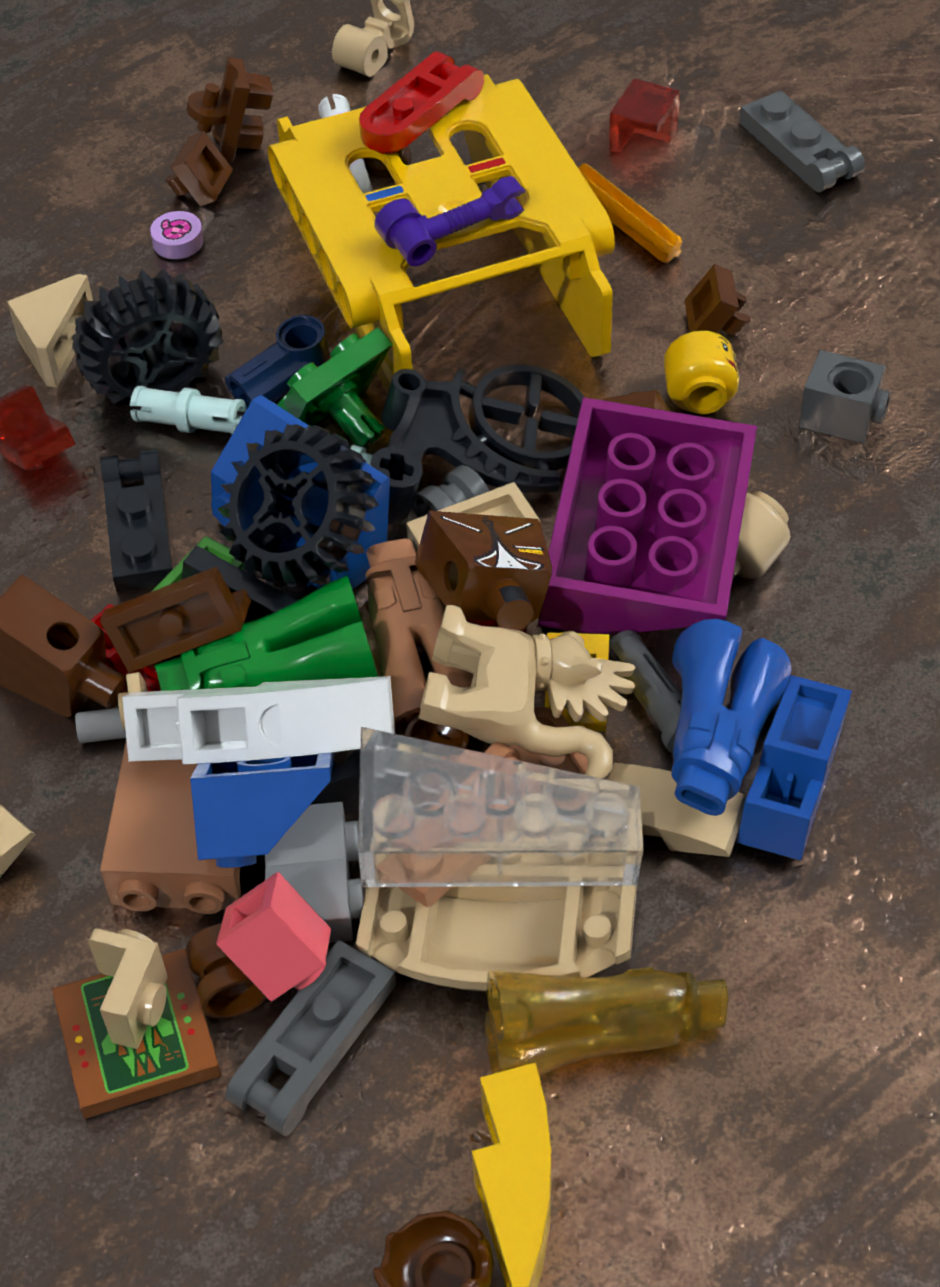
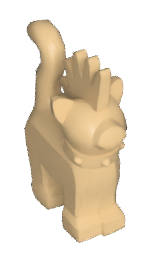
M447 604L437 635L432 660L446 667H453L473 673V681L471 687L460 688L451 685L446 675L429 672L420 706L419 719L459 729L489 744L500 742L507 745H517L529 752L546 756L559 757L578 752L585 755L588 760L585 772L586 782L590 784L600 783L613 769V749L601 733L585 727H552L541 724L536 720L534 713L535 691H547L552 714L555 718L561 716L565 707L575 722L580 721L584 709L600 722H604L609 714L605 706L617 711L625 710L627 701L618 693L631 694L633 692L635 684L622 677L632 676L635 666L630 663L591 657L588 650L584 647V639L574 631L563 632L558 637L549 639L543 633L530 636L520 630L480 626L467 622L461 607Z

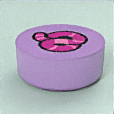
M173 211L165 213L155 219L150 228L154 250L165 258H187L198 252L204 243L201 221L197 216L189 212Z

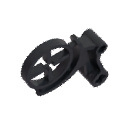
M508 365L497 368L485 375L477 386L464 381L467 371L458 368L453 381H428L420 373L411 369L396 371L393 375L381 414V421L384 426L394 432L390 436L388 446L374 453L370 461L372 467L390 478L388 525L401 523L408 517L423 474L422 457L429 454L444 458L454 467L460 465L468 466L486 484L498 488L515 482L519 490L524 493L558 492L561 486L559 481L561 476L558 470L568 466L572 445L552 452L535 451L537 428L540 431L574 438L584 395L564 377L550 370L532 365ZM503 386H527L525 408L519 404L485 396L489 392ZM541 390L563 402L574 417L543 411L537 422L533 417L540 403ZM459 394L472 399L468 411L469 425L461 410ZM523 414L529 417L522 432L521 447L501 437L490 426L486 418L518 425Z

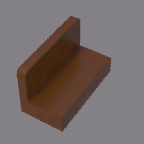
M216 566L104 610L100 622L126 669L131 673L241 631L251 599L245 589L231 593Z

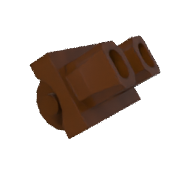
M227 57L221 90L217 84L208 83L205 86V91L194 92L188 97L187 113L198 122L197 129L200 132L209 133L212 131L213 137L220 142L219 152L227 162H234L236 149H261L264 136L261 116L244 114L246 108L270 109L273 98L270 77L246 73L242 58Z

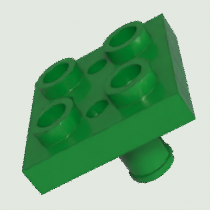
M379 327L361 339L356 333L348 336L333 349L330 354L332 357L330 360L319 367L314 362H311L298 370L287 382V385L290 387L288 394L277 405L311 427L319 425L332 416L356 446L367 449V443L373 445L385 434L387 428L384 424H381L359 396L368 390L392 346L391 341Z

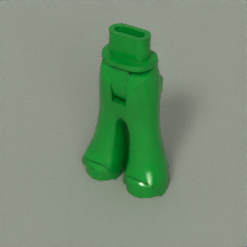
M348 575L322 586L281 610L260 619L244 623L241 631L183 652L181 657L155 664L161 691L256 687L263 682L378 677Z

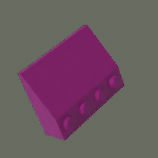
M583 397L548 551L552 564V577L538 618V626L583 634L617 635L626 630L646 632L685 628L707 619L726 621L757 426Z

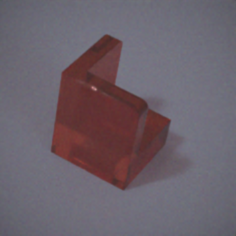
M634 78L610 112L609 151L620 153L634 132L671 142L678 131L680 90Z

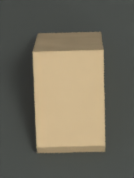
M76 274L7 301L17 339L46 386L57 388L75 355L72 348V336L76 334L75 318L85 315L84 301H93L87 275Z

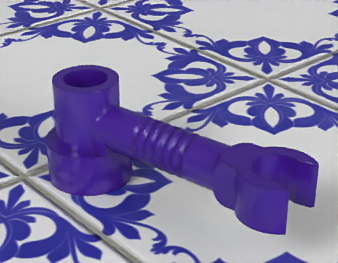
M504 177L493 184L491 188L485 190L480 198L429 219L425 215L422 216L410 200L396 199L386 204L378 212L374 221V227L387 246L397 249L410 266H420L434 256L437 249L436 240L487 219L493 221L501 218L509 220L519 216L524 211V208L515 197L520 196L526 191L515 177Z

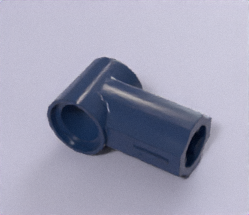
M298 315L286 319L279 325L276 332L277 342L224 377L227 389L234 399H243L247 408L251 401L259 395L274 403L289 392L290 387L287 385V382L298 370L311 362H314L319 367L330 360L325 328L319 319L309 315Z

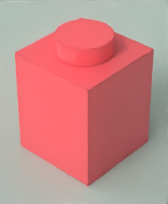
M276 872L226 907L216 945L272 1002L292 987L296 990L303 989L320 976L326 966L331 928L279 872Z

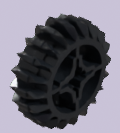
M164 268L154 278H150L141 269L137 279L129 282L119 275L117 287L112 290L100 287V300L84 301L85 315L75 318L76 334L72 336V348L77 358L76 363L82 376H85L86 381L89 382L97 395L105 394L113 404L120 402L126 397L131 401L132 393L137 386L173 392L183 387L192 388L195 377L209 376V363L219 360L218 346L223 343L222 330L218 321L220 317L214 304L210 303L206 292L200 288L199 284L192 285L191 281L187 280L184 274L172 278Z
M287 424L283 433L277 430H266L264 445L257 442L246 443L249 459L246 463L243 461L231 462L238 475L234 483L221 484L225 491L231 494L230 502L217 508L223 517L231 520L219 532L226 540L234 542L229 554L235 560L244 563L243 570H246L247 573L266 580L267 584L279 588L288 586L297 590L309 589L311 582L318 585L330 583L331 570L339 573L349 571L346 558L348 552L356 555L365 553L361 543L357 541L361 531L366 533L376 530L372 523L365 519L366 511L379 506L374 497L365 494L376 480L372 478L370 473L362 470L366 463L363 456L359 452L352 450L351 445L348 444V440L336 434L330 435L328 430L315 425L312 427L308 425L307 428H304L298 424ZM318 463V466L310 473L303 471L295 478L290 475L291 471L302 465ZM299 536L303 537L306 541L304 545L292 551L282 553L278 549L284 541L292 542Z

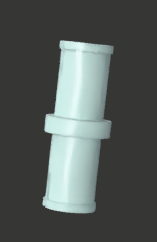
M137 386L132 393L130 406H141V410L132 409L130 411L134 421L176 425L180 432L193 433L196 429H204L233 434L243 415H237V411L245 412L247 410L243 399L232 400L203 396L200 394V391L192 388H183L180 392Z

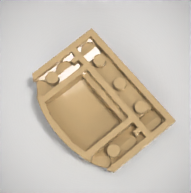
M381 812L356 939V946L359 952L370 958L373 956L393 971L416 980L443 987L484 992H519L560 986L588 978L615 963L618 965L631 958L642 835L641 815L528 813L517 823L516 828L507 832L486 856H482L471 866V870L431 907H425L382 876L376 859L427 812Z

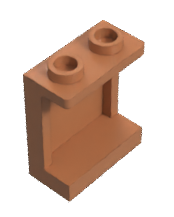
M127 740L100 868L110 903L133 911H149L155 907L187 908L196 913L213 914L220 910H225L226 907L243 896L239 882L240 867L221 868L216 866L215 859L198 860L190 782L197 764H182V759L129 761Z

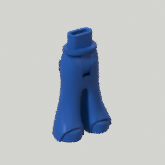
M720 619L702 620L684 630L676 640L672 657L673 666L682 677V702L674 740V762L671 774L677 783L674 793L680 802L711 816L722 814L725 811L727 801L733 798L740 790L741 781L751 765L755 746L764 722L772 709L781 701L784 691L788 686L792 670L790 659L784 649L765 638H758L745 649L732 672L743 631L741 627ZM731 675V697L729 707L726 708L725 706H723V702Z

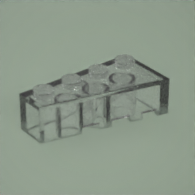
M361 727L358 856L362 887L637 886L643 854L639 786Z

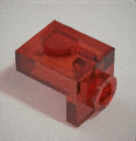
M23 385L0 397V452L7 460L26 471L29 469L40 470L56 463L61 458V452L76 445L68 426L45 413L33 387Z

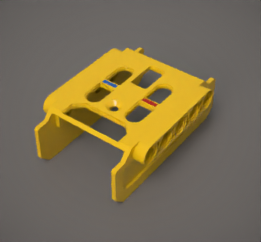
M488 74L484 75L483 87L475 99L472 101L463 99L426 130L441 156L411 165L403 164L397 152L381 154L363 144L360 137L359 117L365 107L292 126L287 116L277 119L279 143L268 145L267 148L269 164L275 183L348 326L351 329L354 328L360 339L379 327L391 341L392 346L377 371V375L387 394L396 371L401 369L413 370L411 349L402 332V329H404L402 303L534 265L590 357L611 353L613 292L598 262V257L612 254L615 248V237L610 218L519 79L494 84ZM460 131L464 132L472 164L469 165L463 163L450 141V138ZM360 158H376L385 164L396 185L363 194L349 167ZM504 177H515L526 191L520 196L515 197L524 208V211L519 216L509 220L501 218L493 221L487 219L463 228L458 232L436 240V251L513 229L528 255L414 287L406 273L410 265L397 249L388 247L375 230L374 221L376 217L374 213L379 212L386 204L393 200H410L419 213L429 219L480 198L482 192L477 184L484 182L489 189Z

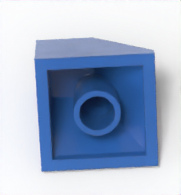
M334 752L284 758L197 764L190 782L198 860L215 859L217 867L236 868L256 863V855H267L331 781Z

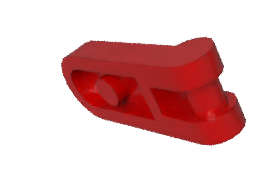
M436 51L360 113V137L363 144L381 154H393L411 144L463 99L469 101L475 99L483 87L484 73L467 64L459 67L455 65V61L451 56Z

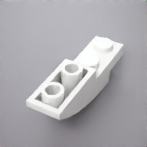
M390 676L263 682L256 687L131 692L122 697L129 761L182 759V764L248 761L354 750L393 744L396 741Z

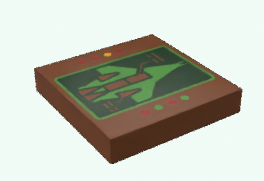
M185 948L161 955L168 975L165 983L167 992L166 1002L159 1022L155 1026H147L138 1049L112 1043L101 1015L100 1008L114 977L101 973L52 988L76 1094L84 1119L221 1077Z

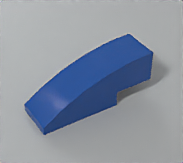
M791 675L765 739L760 765L745 800L737 843L801 861L841 735L852 695L851 690Z

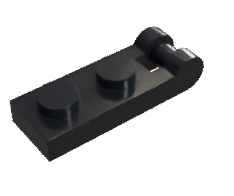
M157 449L140 451V457L119 460L118 455L100 457L112 577L116 592L157 586L173 570ZM144 480V485L123 488L124 482Z

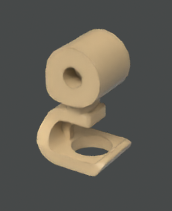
M371 0L374 18L368 17L364 28L345 24L337 32L332 47L334 63L369 77L374 76L387 60V48L392 49L404 45L412 37L414 18L410 0H389L398 7L401 15L391 12L384 5L383 0Z

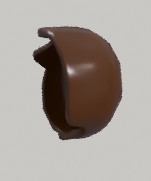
M447 1210L419 1214L397 1232L387 1234L383 1259L380 1267L373 1269V1276L379 1287H490L494 1267L493 1250L483 1232L473 1221Z

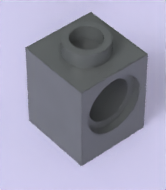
M820 350L804 387L799 427L864 444L872 423L882 424L888 409L891 391L882 389L886 366Z

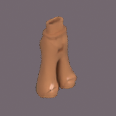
M405 538L378 543L369 547L366 555L370 568L365 573L368 586V607L379 652L381 677H391L395 736L403 745H406L405 732L408 724L420 714V706L426 685V678L416 645H419L426 654L432 673L446 675L451 685L460 688L471 687L474 675L466 670L446 667L432 660L446 606L417 569L415 564L417 555L413 542Z

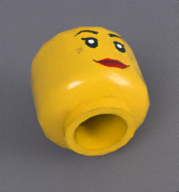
M707 330L692 331L681 335L669 345L664 354V373L667 392L676 406L696 414H710L719 410L733 399L738 391L739 374L735 352L729 340L721 334Z

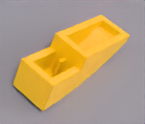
M535 1062L480 1077L482 1111L493 1145L471 1151L473 1178L505 1287H538L543 1271L550 1229L551 1143L547 1106Z

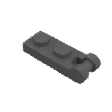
M781 90L740 108L739 123L816 192H822L833 187L838 178L851 179L864 172V157L854 145L844 146Z
M338 940L327 954L326 966L320 976L309 986L298 991L235 1072L227 1086L225 1099L243 1111L254 1108L266 1116L265 1124L283 1136H288L302 1120L308 1103L396 987L395 972ZM276 1068L291 1076L281 1090L267 1083Z

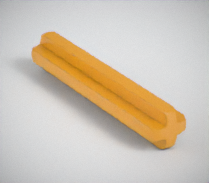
M582 164L578 167L614 225L662 263H669L674 257L677 258L681 254L682 250L680 247L683 241L678 234L589 164Z

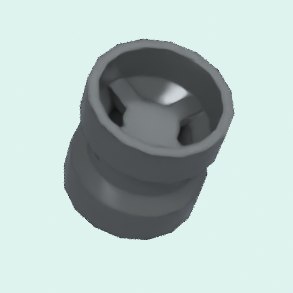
M460 465L445 474L442 485L438 487L433 485L427 486L415 495L412 506L416 518L428 515L429 511L444 509L489 492V489L473 469Z

